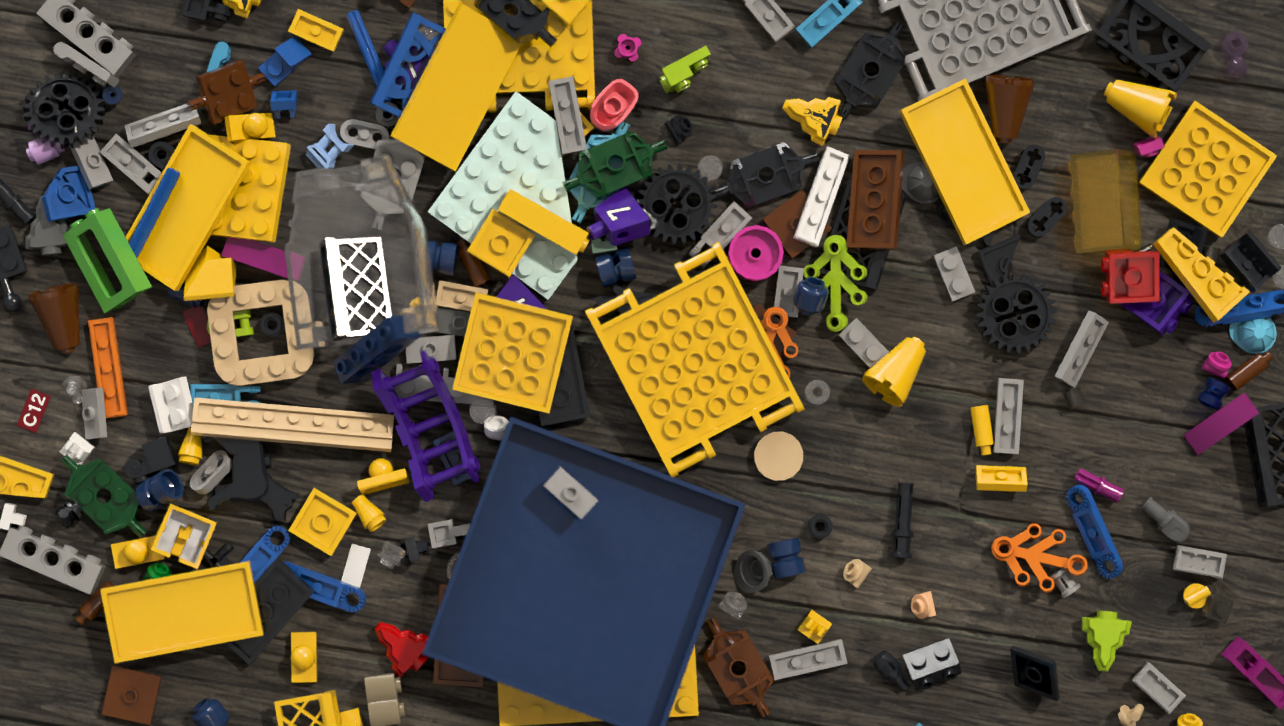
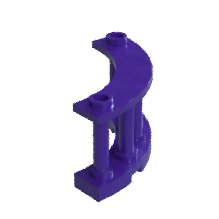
M424 350L421 351L422 365L394 377H386L381 369L372 371L371 375L374 392L383 403L388 414L393 412L399 423L395 428L403 447H409L412 459L408 462L414 489L425 502L434 499L433 488H435L436 484L466 472L474 482H478L480 464L476 456L473 455L463 421L451 393L439 372V365L436 359L430 358ZM425 374L434 386L407 398H399L394 390L396 386ZM439 395L446 412L417 424L411 423L406 413L408 408ZM446 422H451L456 439L426 451L421 449L417 438L419 433ZM460 448L462 464L434 475L429 474L427 463H429L430 459Z

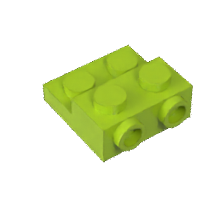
M707 46L662 69L660 83L666 93L675 90L677 93H680L690 87L693 81L691 70L697 73L708 66L711 54Z

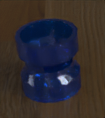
M1208 377L1205 383L1206 388L1203 392H1200L1197 400L1219 411L1222 406V398L1229 393L1231 388L1214 378Z

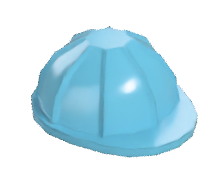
M1270 317L1230 323L1229 326L1231 339L1248 353H1264L1276 341L1277 331Z

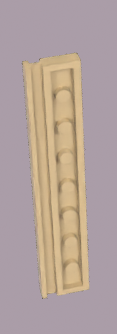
M194 398L191 435L391 452L394 415Z

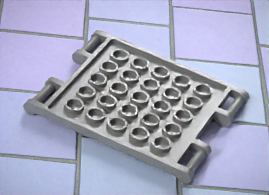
M878 0L880 5L878 9L881 14L896 7L900 8L918 50L907 55L903 65H906L918 92V101L965 78L969 84L986 75L995 73L1092 31L1090 24H1086L1076 0H1066L1077 25V29L1074 30L1071 29L1059 0ZM922 59L934 90L927 91L915 63L916 60Z

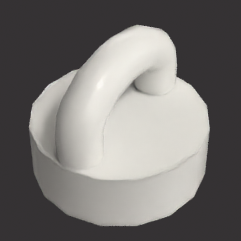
M499 415L487 418L484 422L485 435L492 440H502L508 420Z

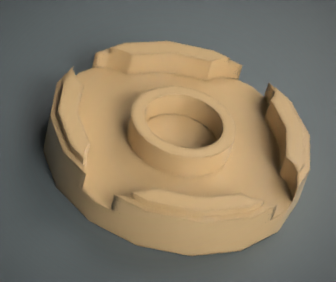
M772 432L765 435L757 443L754 451V462L758 471L766 478L774 481L786 480L793 477L800 470L803 462V449L794 436L785 432Z

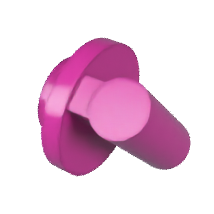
M1219 351L1211 352L1201 369L1225 379L1232 363L1225 353Z

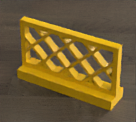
M335 690L274 702L278 726H285V723L288 726H297L294 723L301 712L313 720L310 726H314L315 723L320 726H341ZM319 699L320 711L315 717L304 708L309 701ZM304 702L302 706H299L296 703ZM290 704L299 710L292 721L283 716V705Z

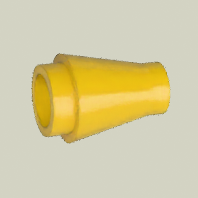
M189 427L178 453V456H180L179 462L199 465V461L202 460L201 436L191 435V428Z
M364 494L358 496L352 502L364 528L369 529L370 532H374L386 522L385 513L370 502Z

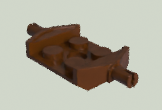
M715 617L711 618L714 626L710 620L706 623L714 634V638L702 656L731 705L752 703L755 705L761 718L765 717L762 709H764L767 715L771 712L763 701V696L772 685L774 678L746 630L724 632ZM735 661H742L746 665V670L743 674L735 675L732 672L731 666Z

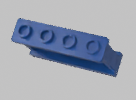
M412 13L369 104L400 118L408 103V98L411 97L414 89H410L411 79L408 72L400 66L401 62H415L422 59L426 54L430 60L435 51L433 45L441 39L446 28L416 13ZM420 24L438 33V35L429 41L417 28ZM411 46H415L417 51L421 46L424 49L417 56H412L409 52ZM403 76L405 78V90H401L403 83L401 85L395 83L396 77ZM385 97L403 99L402 111L384 103Z

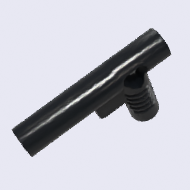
M227 541L217 553L213 555L207 550L202 558L212 568L232 564L226 555L234 549V546ZM211 558H217L216 565L211 562Z

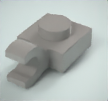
M453 519L429 523L428 529L432 548L458 544L456 536L467 535L470 524L454 526Z

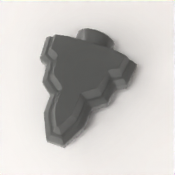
M40 196L36 206V219L30 224V234L26 236L25 249L41 250V256L62 254L61 247L68 246L63 237V234L69 231L66 220L48 222L42 202L43 196Z

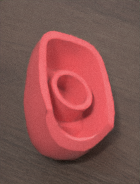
M616 79L606 86L591 106L590 120L594 127L602 132H608L618 127L635 106L638 100L637 90L623 79Z

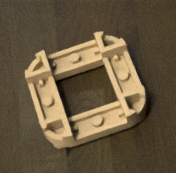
M275 280L235 286L234 297L210 299L207 314L213 360L216 372L222 380L232 385L243 386L297 379L310 369L314 361V348L308 301L305 293L296 283L288 280ZM282 305L289 354L239 360L233 312Z

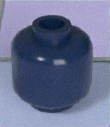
M807 277L797 285L793 299L794 305L804 315L812 316L814 313L822 312L826 305L829 290L823 280L816 277Z
M205 698L193 708L192 720L197 726H228L226 723L230 715L217 699L209 700V698Z

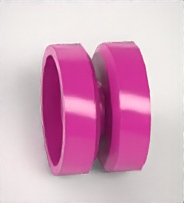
M758 225L745 227L736 233L730 243L728 251L729 263L735 274L744 280L752 282L766 280L775 274L782 263L784 254L782 242L777 234L767 227ZM753 249L756 251L760 250L761 254L758 258H754L751 255Z

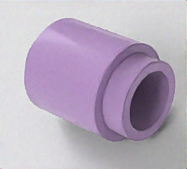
M40 137L28 142L29 148H26L30 161H36L38 165L61 156L60 153L65 151V147L61 149L58 142H56L53 148L50 147V140L42 144Z

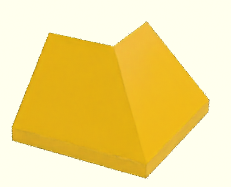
M207 246L200 253L185 279L184 301L234 297L237 267L232 258L223 257L220 253Z

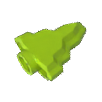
M1097 611V617H1082V630L1087 633V643L1093 647V660L1098 671L1108 672L1115 660L1116 650L1123 646L1124 636L1130 634L1132 621L1117 619V612Z

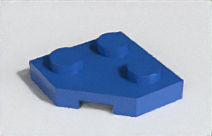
M78 165L59 169L42 197L48 222L85 216L89 211L96 209L92 192L89 190Z

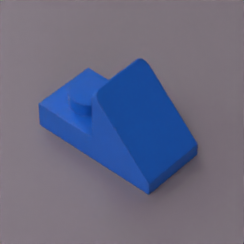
M294 36L276 47V52L259 67V70L277 87L304 63L312 53Z

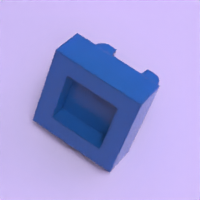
M297 90L272 91L270 100L271 111L273 110L276 118H281V110H288L290 118L295 117L298 101Z

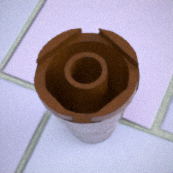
M986 75L985 86L993 136L997 137V142L1012 143V139L1018 138L1035 85L1034 79L1020 76Z
M62 284L48 287L47 290L43 291V294H41L40 290L28 294L29 300L54 349L60 350L61 354L75 351V346L79 345L78 284Z

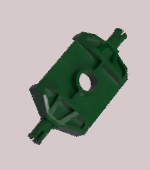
M627 132L580 152L576 177L563 181L562 184L566 192L578 186H583L594 197L601 200L604 195L642 179H650L652 176V157L654 154L667 150V145L664 144V140L652 145L646 144L634 132ZM616 157L622 161L623 165L619 169H613L609 166L608 161Z
M66 454L59 461L72 474L64 495L76 502L104 530L105 534L124 527L130 528L139 538L147 532L136 521V515L140 507L136 491L101 458L84 465H77ZM101 489L110 491L111 499L108 503H102L98 499V492Z

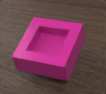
M1157 136L1156 138L1150 137L1133 143L1136 154L1151 157L1158 154V150L1164 148L1162 138Z

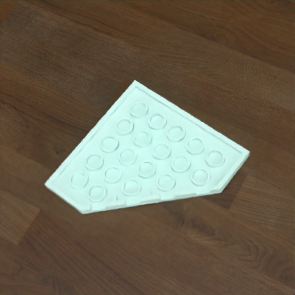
M515 91L428 212L465 240L472 243L491 210L498 211V207L510 188L572 223L568 195L562 184L565 181L556 120ZM506 216L535 234L512 274L549 300L576 263L577 255Z

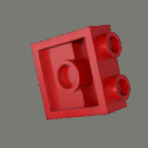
M1106 251V257L1101 258V270L1106 272V282L1101 283L1102 297H1106L1107 302L1110 304L1159 302L1158 251Z

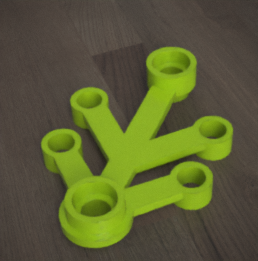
M840 235L828 237L824 242V253L812 265H807L803 272L805 278L812 277L809 275L808 270L813 268L815 270L813 277L818 278L820 270L831 260V270L822 280L827 288L831 285V314L827 316L826 325L833 332L844 330L848 324L847 316L841 312V286L851 295L850 299L853 304L862 305L867 301L866 292L859 290L841 271L842 261L851 270L850 274L854 280H862L867 276V269L863 265H859L847 252V241ZM833 243L838 245L837 252L832 250ZM857 268L862 270L861 277H858L855 273ZM857 293L862 295L861 302L856 300ZM834 317L839 321L837 326L832 324Z

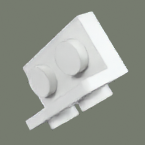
M186 377L149 386L160 434L192 427L193 403Z

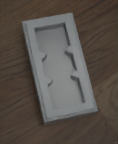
M92 136V140L84 138V145L75 141L74 148L70 147L89 190L111 183L113 178L100 153L94 136Z
M455 335L418 338L406 348L407 364L422 363L421 351L424 350L430 358H435L436 361L457 360Z
M103 388L81 390L85 439L107 437Z
M561 467L544 485L549 492L580 519L598 501Z
M1176 545L1172 569L1223 579L1227 554Z
M1149 662L1131 680L1168 714L1186 696Z

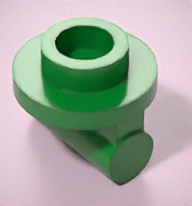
M153 563L148 567L143 579L149 580L171 576L172 571L163 563Z

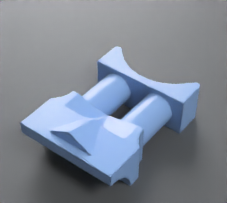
M327 124L323 129L326 134L318 143L309 145L307 147L308 151L305 154L324 176H327L334 169L335 159L340 153L349 152L354 144H345L339 140L336 135L335 124ZM333 141L335 145L331 148L329 152H327L326 148Z

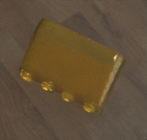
M1112 149L1070 154L1071 161H1069L1068 169L1072 175L1070 195L1074 204L1072 221L1075 224L1076 233L1073 242L1077 253L1139 250L1142 244L1137 163L1134 153L1127 150Z

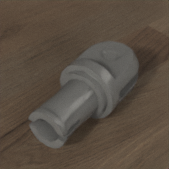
M1152 497L1140 508L1158 522L1156 524L1158 526L1157 529L1170 540L1183 542L1188 538L1190 526L1174 510L1167 512Z

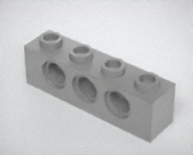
M47 0L36 14L118 78L136 56L131 51L134 46L124 38H121L119 41L112 36L114 30L103 22L99 26L92 20L95 15L85 7L79 10L73 5L76 0ZM68 11H73L74 19L70 23H64V14ZM89 26L93 27V35L90 38H83V30ZM112 42V51L108 54L102 53L103 44Z
M21 525L18 528L10 527L0 550L1 557L85 593L93 594L106 567L100 564V558L87 554L86 557L77 554L78 549L66 544L64 547L54 544L55 539L43 534L41 538L32 534L33 530ZM29 541L33 542L36 546V551L32 556L28 555L25 551V545ZM52 551L56 552L59 556V561L56 565H51L48 561V555ZM74 561L79 562L82 566V571L79 575L71 572L70 567Z

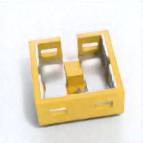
M169 504L150 551L170 558L172 554L179 557L177 562L198 569L217 523Z

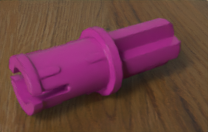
M1082 468L1076 472L1074 477L1076 482L1092 489L1093 494L1103 495L1115 503L1120 500L1124 491L1123 488L1106 481L1105 477L1101 476L1099 478Z

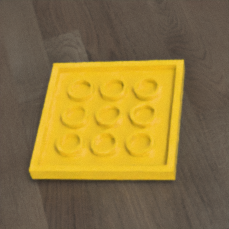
M1193 101L1164 144V148L1160 150L1139 181V184L1201 226L1206 227L1219 238H1222L1277 155L1198 102Z
M210 135L252 163L211 235L275 243L291 145L282 142L254 139L228 142L227 136Z
M476 292L452 390L550 413L573 316Z

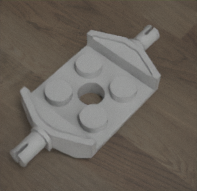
M394 138L377 141L364 190L361 193V197L376 209L377 214L373 227L377 228L378 226V229H383L386 215L389 213L405 212L410 209L426 157L424 154ZM390 168H397L401 172L400 180L393 181L389 178L388 171Z

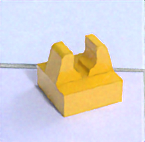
M811 609L797 630L819 644L832 623Z

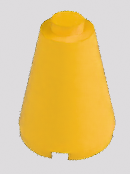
M1116 80L1114 83L1110 82L1104 96L1107 97L1106 102L1148 135L1156 138L1157 131L1160 132L1173 108L1169 106L1171 99L1176 100L1177 93L1171 90Z
M906 337L864 373L862 377L863 383L872 393L876 394L878 391L884 396L882 400L886 403L901 407L907 399L926 354L925 344L916 337Z

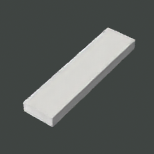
M828 146L825 148L793 239L813 247H818L850 155Z

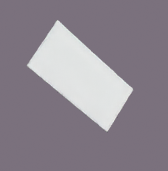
M351 544L341 581L360 588L370 548Z

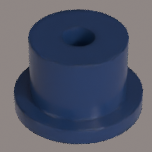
M109 85L104 88L102 97L106 103L115 105L121 101L122 91L118 86L114 88Z

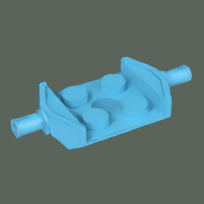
M623 121L617 127L615 134L591 135L586 144L587 149L625 134L630 125L626 123L622 129ZM616 157L608 161L609 166L613 169H619L623 165L622 161ZM578 162L569 179L576 177ZM583 186L569 190L579 205L571 219L576 221L578 215H580L577 222L581 223L589 208H595L619 190L604 195L601 200L594 197Z

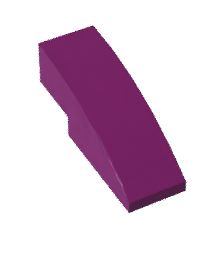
M227 237L221 254L223 257L232 258L234 261L296 282L305 260L301 256L254 240Z
M1243 393L1184 434V437L1197 455H1199L1259 414V411L1247 394Z
M1237 636L1221 655L1281 710L1284 706V678L1246 641Z

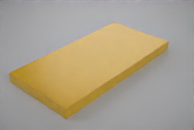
M459 3L390 136L445 167L456 171L522 44L517 43L492 20Z
M966 78L899 111L963 245L1030 213Z
M190 124L126 235L129 243L167 168L177 170L180 176L137 258L144 271L174 291H179L252 164L195 125Z
M250 561L100 589L115 663L264 635Z

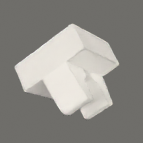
M74 432L59 452L64 456L68 454L77 465H82L96 447Z
M5 503L0 520V528L9 530L12 524L23 526L25 525L27 515L16 513L17 505Z

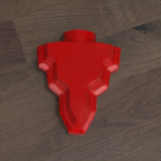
M383 622L376 626L375 632L377 637L387 648L386 657L393 663L392 670L399 678H402L411 668L417 672L429 658V656L422 654L428 640V636L424 633L417 635L411 630L400 631L394 625Z

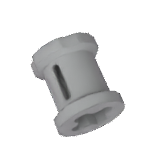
M1060 568L1049 576L1061 591L1060 596L1062 598L1069 596L1081 587L1079 583H1075L1068 569Z

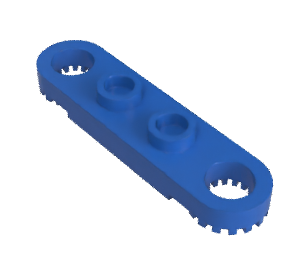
M1284 290L1246 295L1219 321L1214 323L1209 317L1202 315L1203 312H1206L1198 305L1195 309V321L1201 324V326L1206 325L1208 327L1210 325L1211 327L1220 323L1224 325L1272 317L1274 314H1284V304L1276 303V300L1279 301V299L1284 301Z
M1075 485L1066 493V502L1069 503V507L1072 509L1073 518L1092 559L1096 562L1097 570L1100 571L1099 574H1102V577H1106V579H1113L1122 573L1123 563L1091 492L1084 485ZM1078 492L1083 496L1082 503L1076 500L1075 493ZM1106 560H1109V562H1112L1111 564H1114V571H1110L1107 568Z
M271 527L242 559L241 562L250 561L254 584L289 544L290 535L284 527ZM275 531L282 532L285 537L283 544L279 546L273 545L270 541V535Z
M283 561L315 590L310 598L352 613L361 610L365 606L366 595L361 588L294 563ZM349 593H355L359 596L360 600L357 606H351L347 602Z

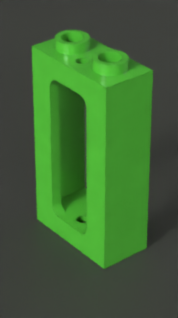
M96 208L85 214V220L80 219L70 224L69 227L71 229L64 233L63 237L105 314L123 307L152 286L111 209L100 211L99 208ZM89 229L94 232L122 285V290L118 293L113 288L85 235V232Z

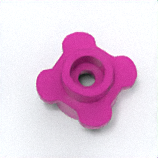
M625 34L619 35L618 48L614 51L615 56L636 61L641 40L638 37H627ZM627 45L630 46L629 50L625 48Z

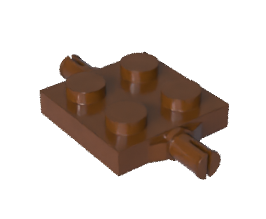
M237 60L196 76L200 88V97L187 101L188 109L193 111L204 107L210 123L217 124L224 121L226 116L239 115L257 108L253 87L265 83V76L261 72L250 77L243 60Z

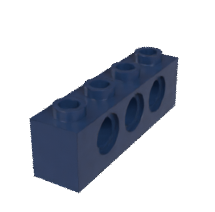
M413 315L388 316L334 360L333 364L341 384L366 381L372 376V371L381 369L421 337Z

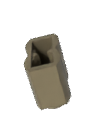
M395 672L365 676L370 725L387 726L401 724V718L406 717L404 702L399 703L398 693L402 692L401 678H396Z

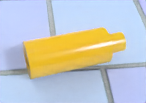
M988 405L970 407L976 447L980 446L981 455L991 454L990 445L994 444Z

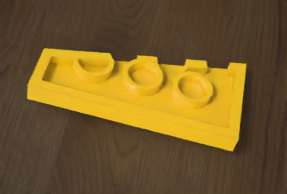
M1175 228L1168 230L1153 243L1213 323L1219 321L1250 292L1244 286L1240 287L1236 284L1230 274L1227 272L1223 273L1217 268L1211 258H1205L1197 251L1198 247Z
M0 456V494L47 498L55 474Z

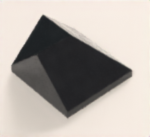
M1012 646L1010 652L1014 686L1058 701L1060 697L1056 661L1032 650Z

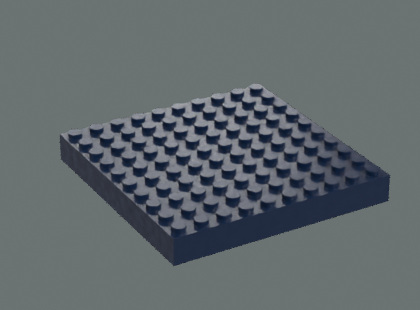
M510 417L422 654L617 726H666L746 504ZM560 467L598 500L582 519L576 516L544 487Z

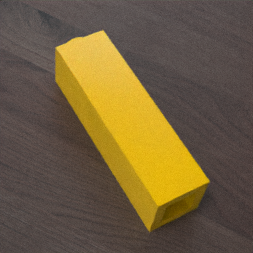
M510 188L497 209L499 212L577 255L578 251L583 253L590 241L586 238L589 234L588 232Z

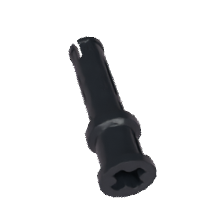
M898 483L895 530L891 532V536L894 537L893 552L890 553V557L912 558L910 545L911 538L914 537L913 531H911L913 483Z

